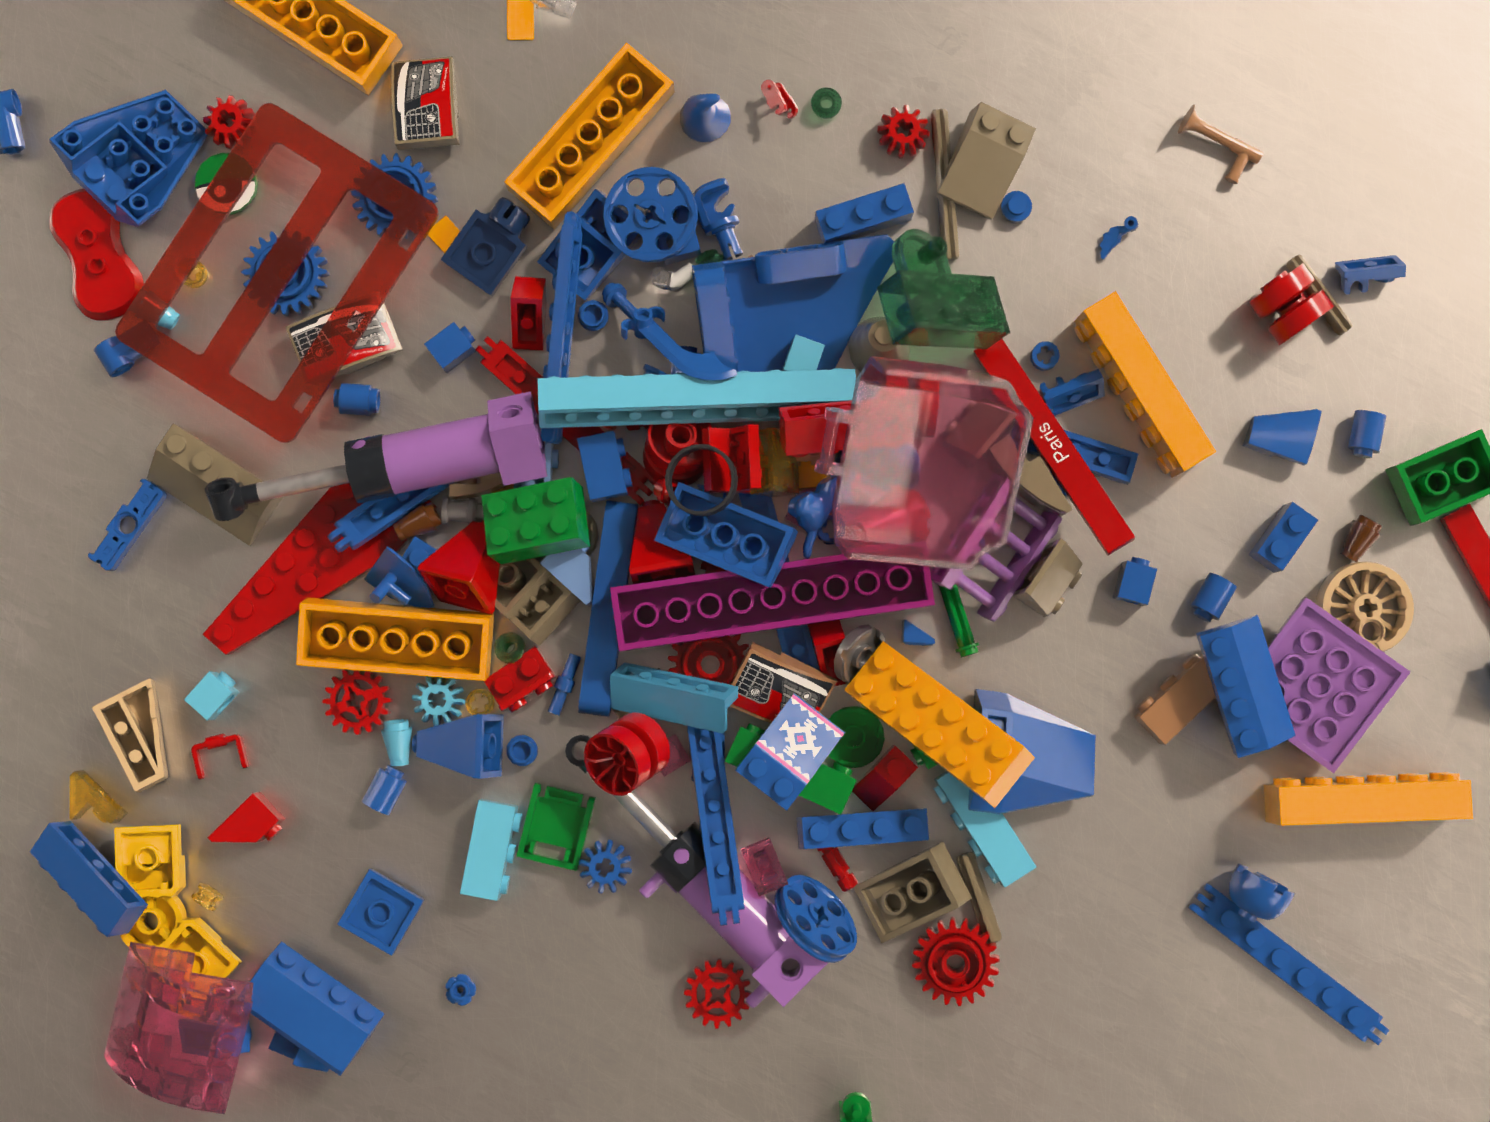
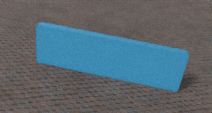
M626 662L610 674L612 709L628 713H642L651 718L717 733H724L727 730V708L738 698V686Z

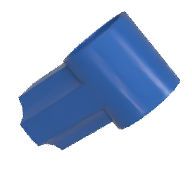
M14 89L0 91V154H15L26 149L19 116H22V106Z
M145 320L119 337L114 336L102 341L94 348V352L109 376L117 377L130 370L135 364L134 361L162 343L155 330Z

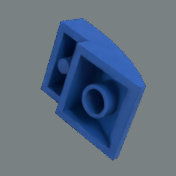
M598 189L592 192L576 213L582 218V245L577 295L585 301L626 256L613 244L606 232L603 213L607 195ZM620 206L612 212V219L616 223H622L628 218V212ZM561 231L537 261L552 275L557 271L558 267L555 247L557 241L560 240ZM633 233L627 238L626 245L630 250L640 239L641 235Z

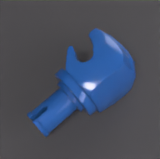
M720 178L700 186L693 195L697 204L698 220L705 235L716 236L724 260L728 261L733 259L729 250L730 246L736 258L743 255V251L733 230L740 223L738 216H732L735 205H728L723 212L716 211L719 202L729 192L726 178Z

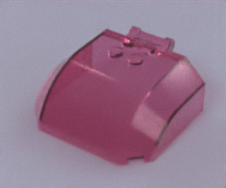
M871 356L856 379L850 411L836 407H826L824 415L827 422L820 459L816 460L814 471L820 474L837 476L832 502L835 544L847 559L971 570L980 563L978 561L979 558L991 549L995 548L997 550L1007 543L1034 417L1023 405L1015 389L1007 380L960 367ZM839 423H848L840 463H834L832 460Z

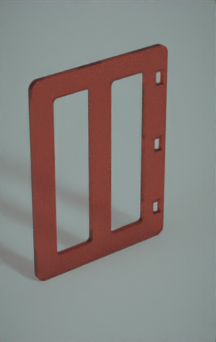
M266 103L258 109L117 324L116 336L122 343L282 443H290L296 439L436 223L439 217L438 208L429 199L273 103ZM281 144L320 168L321 173L204 353L196 354L159 331L158 323L273 147ZM355 190L391 212L394 218L277 399L269 400L235 379L231 371L348 191ZM411 231L417 234V236L406 251L399 244L407 232ZM357 311L365 316L353 332L347 325ZM306 393L312 396V398L301 413L294 406L302 394Z

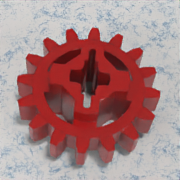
M344 669L342 670V679L337 676L331 678L335 684L334 687H325V691L331 694L330 698L322 700V703L330 704L331 709L325 712V715L335 716L332 722L333 726H338L341 723L344 724L342 728L344 733H348L352 727L354 728L355 735H361L362 727L368 733L373 732L372 724L383 725V720L380 716L382 714L390 715L391 711L385 708V703L393 702L392 698L385 697V693L391 688L390 686L380 685L384 678L382 675L372 678L373 672L365 671L363 675L362 671L353 670L351 675L349 670ZM356 680L366 681L373 688L363 689ZM344 688L345 693L342 701L338 702L339 693ZM355 694L364 697V701L360 703L361 708L352 705L351 701L355 700ZM378 699L377 708L372 715L370 709L373 702ZM347 712L355 714L359 722L351 721L343 714Z
M718 958L716 965L712 966L709 960H705L704 970L697 966L694 968V972L697 975L696 978L687 977L686 981L692 985V988L684 989V995L691 996V999L685 1005L686 1008H695L692 1014L694 1019L700 1015L703 1017V1026H706L709 1020L714 1021L715 1029L719 1028L720 1021H725V1024L730 1027L732 1017L738 1020L742 1019L740 1009L749 1010L750 1008L744 999L752 993L745 990V987L749 986L751 981L750 979H741L744 969L740 968L735 972L733 970V961H730L727 966H722V959ZM719 972L725 973L727 976L721 979L713 978L711 974ZM699 983L705 989V996L700 1002L697 998ZM736 985H738L740 993L737 1003L731 997V990ZM726 986L724 999L716 997L710 1000L713 987L719 990ZM712 1008H722L726 1013L714 1014L709 1011Z

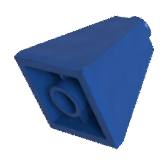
M476 714L417 731V734L412 739V750L416 753V757L472 778L502 777L504 714Z

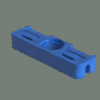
M146 479L140 480L143 485L128 505L123 504L105 529L109 533L94 553H88V557L92 561L99 563L105 570L115 571L167 498V493L151 481ZM127 516L132 517L136 523L134 531L129 534L123 533L120 529L121 520Z

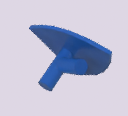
M387 546L364 578L366 582L375 588L369 595L371 601L378 604L387 595L404 607L411 605L433 608L434 603L430 591L421 576L403 557Z

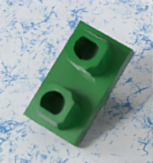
M853 1092L846 1095L843 1101H839L840 1122H873L871 1102L863 1093Z

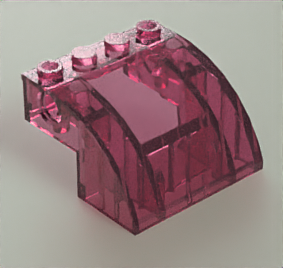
M130 942L104 1053L108 1065L128 1085L157 1100L179 1107L225 1114L253 1005V983L193 973L195 953Z

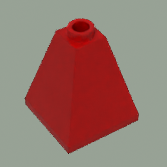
M658 500L646 501L642 503V507L638 508L629 566L633 584L696 575L690 555L654 541L667 511L664 503H660Z
M484 520L481 523L472 521L420 563L417 570L440 602L493 615L500 564L487 554Z

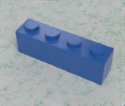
M927 808L796 817L799 849L929 840Z
M71 821L49 823L30 850V853L38 860L40 867L48 871L57 881L59 888L67 892L76 902L78 909L86 913L95 923L97 930L106 937L128 934L148 906Z

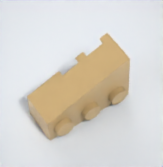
M149 678L92 707L135 792L140 793L169 778L156 685L153 679Z

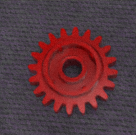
M741 634L734 637L726 636L684 642L681 646L672 644L671 647L678 652V655L668 656L667 659L675 662L676 667H672L667 671L730 685L744 658L743 651L749 647V644H737L742 636ZM706 656H715L719 660V669L713 674L705 673L701 667L702 660Z
M951 917L948 927L945 926L942 920H938V931L928 926L926 932L929 938L924 936L918 937V942L923 948H914L913 954L921 959L914 960L912 967L922 970L915 975V979L926 980L922 986L923 992L930 988L934 989L933 1000H936L943 994L945 1005H948L951 998L955 997L957 1005L961 1006L962 999L966 996L969 1002L973 1004L974 992L985 997L986 992L983 985L988 987L994 986V981L989 975L995 976L999 974V969L991 964L1000 962V956L990 954L997 948V944L986 943L990 937L988 931L981 935L978 934L979 923H976L969 929L967 918H964L961 925L957 926L955 918ZM952 955H959L964 959L965 963L960 968H953L948 964L947 959Z

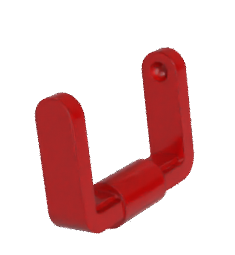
M223 733L207 737L205 742L192 746L191 752L199 780L205 778L199 753L201 749L207 748L210 750L236 741L243 769L249 767L243 738L240 735L226 736Z

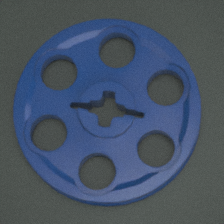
M658 167L639 168L622 176L611 188L604 205V225L609 238L621 252L632 259L642 262H660L680 253L692 239L698 221L697 204L690 188L674 173ZM636 179L642 180L645 186L643 193L639 196L630 195L628 191L630 182ZM664 180H672L675 183V191L670 196H662L659 193V185ZM638 205L644 210L647 209L649 211L655 207V213L658 215V218L666 222V224L653 219L645 222L647 217L636 206ZM619 206H624L628 210V218L622 223H616L612 219L613 210ZM679 207H686L690 212L689 219L682 224L676 223L673 219L674 211ZM633 233H638L643 238L642 246L637 250H630L626 245L627 238ZM662 234H670L673 237V245L669 250L663 251L657 246V240Z
M795 875L788 878L777 889L774 901L778 918L788 935L805 952L821 961L836 963L843 960L854 950L857 943V932L853 919L841 900L829 888L808 876Z

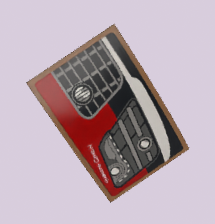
M752 642L730 685L738 686V698L730 706L771 723L795 693L820 713L837 679L783 652L779 655Z

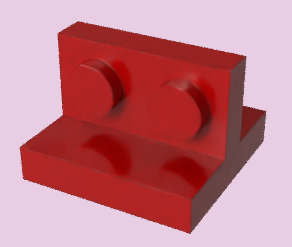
M746 424L734 428L708 427L702 429V444L718 448L733 462L738 476L736 493H764L761 430H759V425ZM703 450L704 492L728 493L732 480L728 463L720 454Z

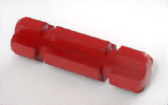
M838 847L817 848L818 852H823L821 857L833 877H838L839 880L836 882L843 892L852 889L858 884L853 872H848L850 867Z

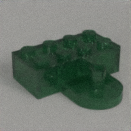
M920 229L907 230L894 241L892 246V259L896 273L877 287L892 344L988 349L1011 333L995 278L993 276L952 274L946 256L948 247L943 238L939 236L937 238L936 236L933 237Z

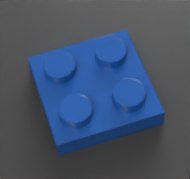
M371 868L362 880L338 925L392 956L425 899Z

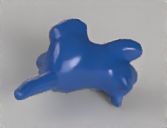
M837 472L832 473L818 483L814 492H801L789 501L788 513L795 517L799 526L807 533L803 544V556L806 559L810 558L818 530L823 526L832 509L840 504H855L852 500L850 483L845 481L846 474L844 472L840 474Z

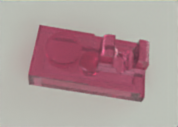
M770 837L741 849L759 896L788 885Z

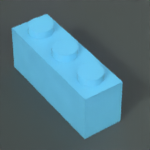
M487 799L478 800L460 894L498 901L501 898V894H507L510 876L505 875L507 863H513L516 852V845L511 844L513 833L519 832L522 821V814L517 813L518 805Z

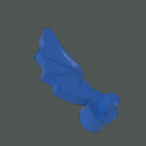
M1127 217L1124 221V226L1112 227L1109 232L1103 234V241L1099 244L1102 249L1100 253L1101 259L1105 260L1112 249L1121 243L1122 236L1138 228V221L1135 217Z

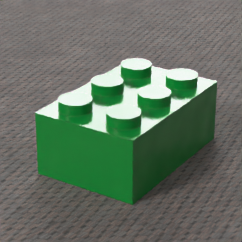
M1482 429L1385 469L1409 525L1421 524L1490 494V445Z
M572 477L481 495L487 554L499 564L590 547L583 486Z

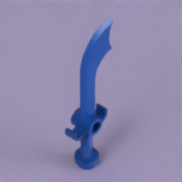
M609 283L603 289L604 303L611 308L618 307L630 318L621 323V336L623 339L627 340L628 330H633L637 338L648 339L679 371L693 378L723 380L737 375L735 369L725 366L718 360L715 351L696 354L681 348L652 319L659 318L662 322H665V310L663 308L655 306L649 309H637L626 299L627 291L618 283Z

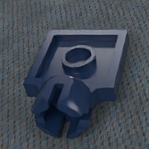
M505 197L500 198L491 212L487 214L481 213L476 209L443 255L441 261L493 297L528 247L521 241L520 236L530 221L529 214Z

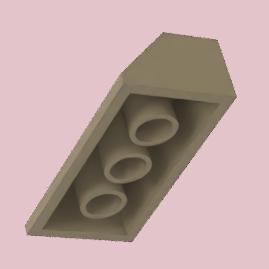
M174 423L155 449L147 476L148 480L249 546L253 544L283 499V497L251 503L248 504V508L245 509L244 513L229 521L216 520L205 493V487L210 482L225 477L233 478L236 482H242L244 486L264 481Z

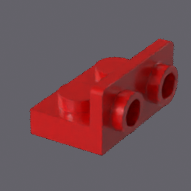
M534 646L490 675L484 683L499 704L498 707L501 712L509 709L513 713L527 704L524 698L533 692L539 696L553 687L551 680L556 678V675L538 648Z

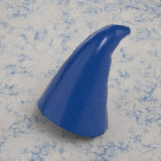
M718 94L694 95L687 99L680 112V124L683 132L690 139L698 142H712L720 138L728 130L731 123V113L728 104Z

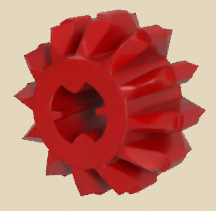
M229 95L226 103H224L220 97H216L218 106L216 108L210 105L207 106V110L212 115L203 117V122L209 125L205 129V133L209 137H213V142L217 146L224 143L227 149H232L234 142H236L239 147H244L242 139L244 137L253 139L254 136L249 129L257 128L256 121L252 120L255 116L254 110L247 108V102L244 99L236 102L234 96ZM230 118H233L232 122L234 124L228 127L227 125L229 124L226 121Z
M908 105L903 106L902 113L896 107H892L890 111L891 116L883 114L881 121L884 125H880L877 128V133L884 135L879 139V144H890L886 152L888 155H891L895 149L899 150V159H903L906 150L911 157L916 156V148L923 150L926 146L923 139L929 138L930 131L924 129L928 124V120L926 118L917 120L920 110L916 109L910 114L908 113ZM899 127H902L904 131L909 130L907 137L903 133L897 134Z

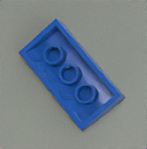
M678 482L674 492L677 500L685 508L694 511L712 509L723 501V499ZM671 500L654 541L771 588L791 550L798 531L793 527L733 503H730L725 509L714 515L695 516L681 510Z

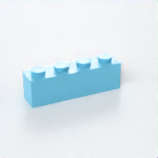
M947 771L934 779L938 785L933 788L943 804L949 802L954 810V813L950 815L960 831L964 828L967 830L972 838L967 843L977 858L982 855L989 866L984 869L994 884L1000 882L1003 887H1007L1037 868L1003 814L968 810L969 788Z

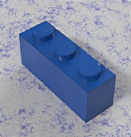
M905 183L817 210L815 212V223L822 243L854 239L911 221L914 210Z

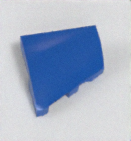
M1312 409L1254 416L1242 446L1269 456L1275 455L1304 466L1308 463L1322 411Z

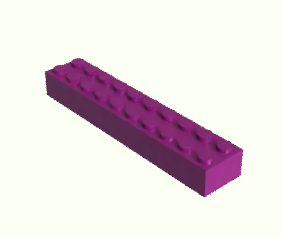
M926 542L784 562L771 588L730 571L610 588L620 652L935 605Z

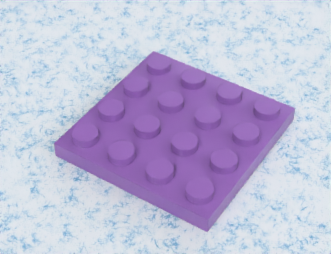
M1305 596L1268 644L1296 736L1288 739V741L1332 773H1335L1410 674V671Z

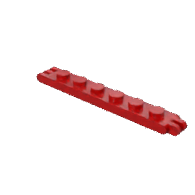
M487 336L483 341L492 348L490 352L485 351L480 345L475 349L483 357L480 363L514 394L531 392L536 413L539 415L538 378H543V376L501 339L496 344ZM599 426L563 427V437L579 452L577 438L605 433ZM626 451V456H622L621 461L623 469L629 468L633 486L627 487L628 494L641 506L645 501L636 492L640 489L649 497L653 492L644 483L649 480L654 486L657 481Z

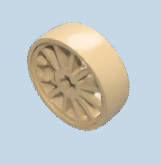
M1356 562L1336 569L1322 583L1315 604L1331 614L1330 608L1345 609L1346 613L1336 617V619L1342 621L1350 618L1346 626L1363 638V626L1366 623L1373 625L1375 633L1371 640L1367 641L1382 652L1393 648L1403 639L1411 626L1414 615L1413 598L1406 582L1389 567L1375 562ZM1355 572L1362 573L1360 592L1352 577ZM1370 574H1374L1380 579L1371 592L1368 593ZM1343 578H1345L1352 596L1338 587ZM1385 583L1391 587L1393 591L1391 594L1382 598L1376 597ZM1333 592L1347 601V604L1332 603L1331 597ZM1396 598L1398 610L1382 609L1383 602ZM1369 605L1370 611L1360 612L1359 606ZM1380 615H1396L1397 620L1394 627L1380 618Z

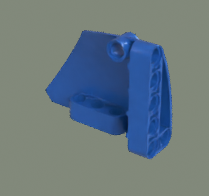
M887 234L769 250L755 254V257L692 265L703 354L715 351L718 360L722 364L735 369L737 372L782 371L792 339L795 335H799L825 345L817 370H832L836 368L853 331L860 322L901 248Z

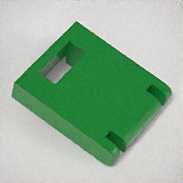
M535 783L516 857L578 871L580 866L579 860L582 858L596 797L589 796L587 807H582L584 794L547 786L544 797L539 796L541 784ZM537 841L567 848L564 860L535 853Z

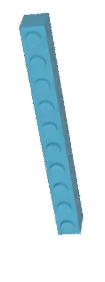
M834 368L832 370L803 369L800 371L771 370L769 372L740 371L737 372L736 376L723 380H702L684 373L601 377L585 375L568 378L552 376L538 378L540 428L779 421V408L858 400L855 369Z

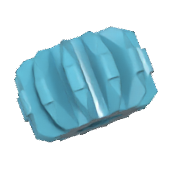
M426 676L428 687L422 683H417L416 688L423 693L422 695H412V700L421 701L422 705L416 706L414 712L426 711L421 719L424 723L428 722L433 716V726L441 724L442 717L445 723L452 721L450 712L457 717L462 715V712L455 706L456 704H466L465 699H457L456 695L464 692V688L457 687L452 689L457 679L450 678L445 684V678L437 677V682H435L433 677ZM444 693L445 697L442 699L446 700L445 705H437L435 707L433 702H436V700H432L433 695Z

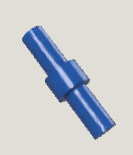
M569 654L562 675H558L554 685L556 691L548 712L560 715L567 694L572 692L575 685L573 678L581 660L580 656Z

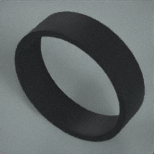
M695 444L682 449L672 458L666 470L665 485L670 499L681 510L695 516H710L722 511L731 503L737 491L738 476L733 462L721 450L706 444ZM698 450H709L720 454L728 463L732 477L731 487L726 498L716 507L706 511H694L685 508L677 500L672 487L673 472L679 461L687 454Z

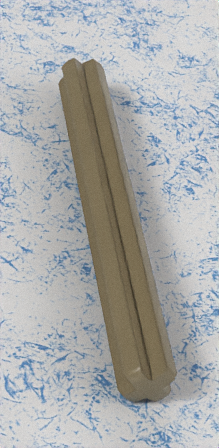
M935 109L931 112L937 191L951 159L947 109ZM937 194L942 258L947 261L956 260L959 257L956 206L954 202Z

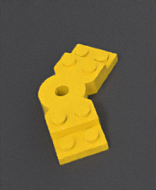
M181 824L114 828L115 869L148 904L130 932L122 934L120 937L132 950L141 953H151L150 968L195 1010H198L242 963V960L221 942L223 938L200 917L187 918L185 907L177 896L186 887L185 855H182ZM149 912L155 914L158 918V925L155 929L149 927L146 922Z

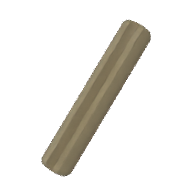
M1300 254L1296 255L1287 262V268L1291 272L1301 264L1305 265L1315 279L1305 292L1308 296L1320 290L1325 292L1334 304V307L1323 316L1337 335L1344 334L1352 328V322L1303 256Z
M973 852L961 854L957 857V863L964 883L972 897L970 901L977 922L980 924L981 934L988 931L990 937L986 943H996L1002 939V935L975 854Z

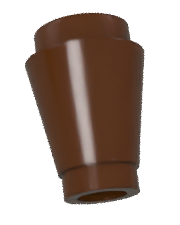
M429 502L425 505L423 503L418 505L395 523L393 527L399 539L404 541L436 531V527L441 525L442 521L434 505Z
M1360 514L1357 520L1352 521L1340 554L1354 562H1358L1381 536L1379 531L1382 526Z

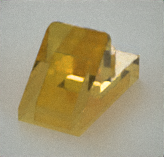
M79 770L74 771L70 775V820L81 818L91 807L94 808L92 810L93 814L104 823L120 822L128 814L87 772Z

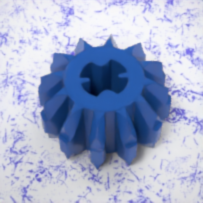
M599 840L596 841L595 848L597 853L588 847L584 850L591 860H579V865L589 867L588 870L580 873V877L585 878L591 875L592 879L587 883V887H593L597 881L599 882L598 893L601 894L604 892L605 884L607 883L612 893L617 891L614 880L625 886L627 880L620 873H632V868L622 866V864L631 861V856L626 855L620 858L619 854L625 848L623 845H620L615 852L612 851L613 840L607 841L606 850H603L602 843ZM605 858L611 860L609 865H614V870H609L607 875L600 872L602 868L598 869L597 865L602 863Z

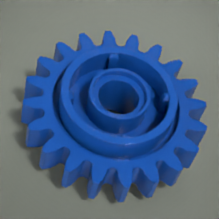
M395 153L393 161L389 162L386 155L382 154V164L378 165L371 159L372 170L368 171L365 168H361L360 170L365 178L363 180L354 179L355 184L361 189L351 191V195L354 198L360 199L353 203L352 206L356 211H362L357 218L360 222L368 220L366 228L369 231L377 227V235L382 238L386 231H388L390 238L395 240L397 232L400 231L403 237L408 239V229L411 228L415 233L419 234L420 231L417 226L419 222L427 226L429 225L425 214L435 215V210L429 204L438 202L437 196L430 194L437 189V186L432 182L427 183L432 178V175L429 171L422 173L424 166L421 162L416 163L412 167L413 159L411 156L408 155L404 162H401L399 154ZM396 190L402 192V197L398 202H388V196L391 192Z
M283 229L280 239L271 231L270 242L259 237L261 248L249 247L250 251L255 255L254 258L245 257L243 259L251 266V268L241 271L244 276L251 278L243 283L245 288L254 289L249 294V297L252 300L260 298L258 306L265 309L269 305V312L273 315L278 312L280 307L282 314L286 317L290 314V308H293L300 315L302 304L312 309L313 305L310 298L314 297L321 300L322 297L317 292V289H327L328 287L320 279L330 276L327 270L321 268L328 263L325 257H318L322 249L319 246L312 247L313 240L310 237L302 241V235L298 231L291 238L289 232ZM287 266L292 267L291 276L286 280H280L279 273L281 269Z

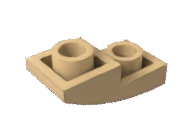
M500 473L481 476L480 484H477V479L473 478L458 481V484H449V497L453 499L473 498L495 492L505 486H503Z

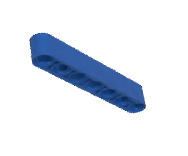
M606 501L578 713L610 717V674L617 669L619 656L610 588L628 585L638 504Z

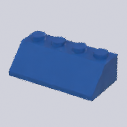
M1258 615L1196 633L1233 753L1238 758L1268 750L1296 736Z
M282 941L264 961L236 1001V1004L339 1076L342 1075L365 1045L385 1013Z

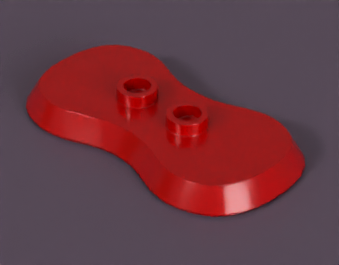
M78 189L64 195L54 203L50 211L49 227L54 239L65 251L71 262L73 270L72 291L76 306L86 317L100 321L114 319L129 313L136 297L144 290V281L140 270L128 257L123 248L120 238V221H117L85 189Z

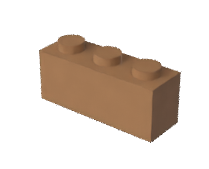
M1196 653L1191 655L1182 664L1185 669L1177 677L1174 674L1170 675L1159 686L1162 689L1159 694L1154 698L1151 695L1148 696L1137 706L1139 712L1134 718L1159 744L1166 745L1216 698L1202 653L1199 656Z

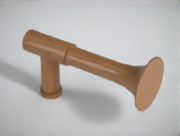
M1195 105L1190 107L1179 126L1178 134L1185 130L1195 131L1238 154L1229 174L1225 177V180L1232 184H1238V179L1248 160L1258 164L1263 156V152L1203 121L1196 114Z

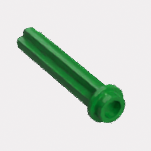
M954 584L950 590L938 585L958 645V649H955L956 653L959 652L961 658L978 653L977 646L980 644L974 641L957 585Z

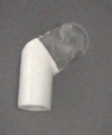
M688 262L677 272L664 270L663 267H656L650 274L652 283L659 289L677 291L693 279L692 265Z

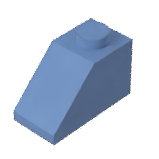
M589 547L547 555L540 564L585 605L590 606L593 601L591 558L586 554Z

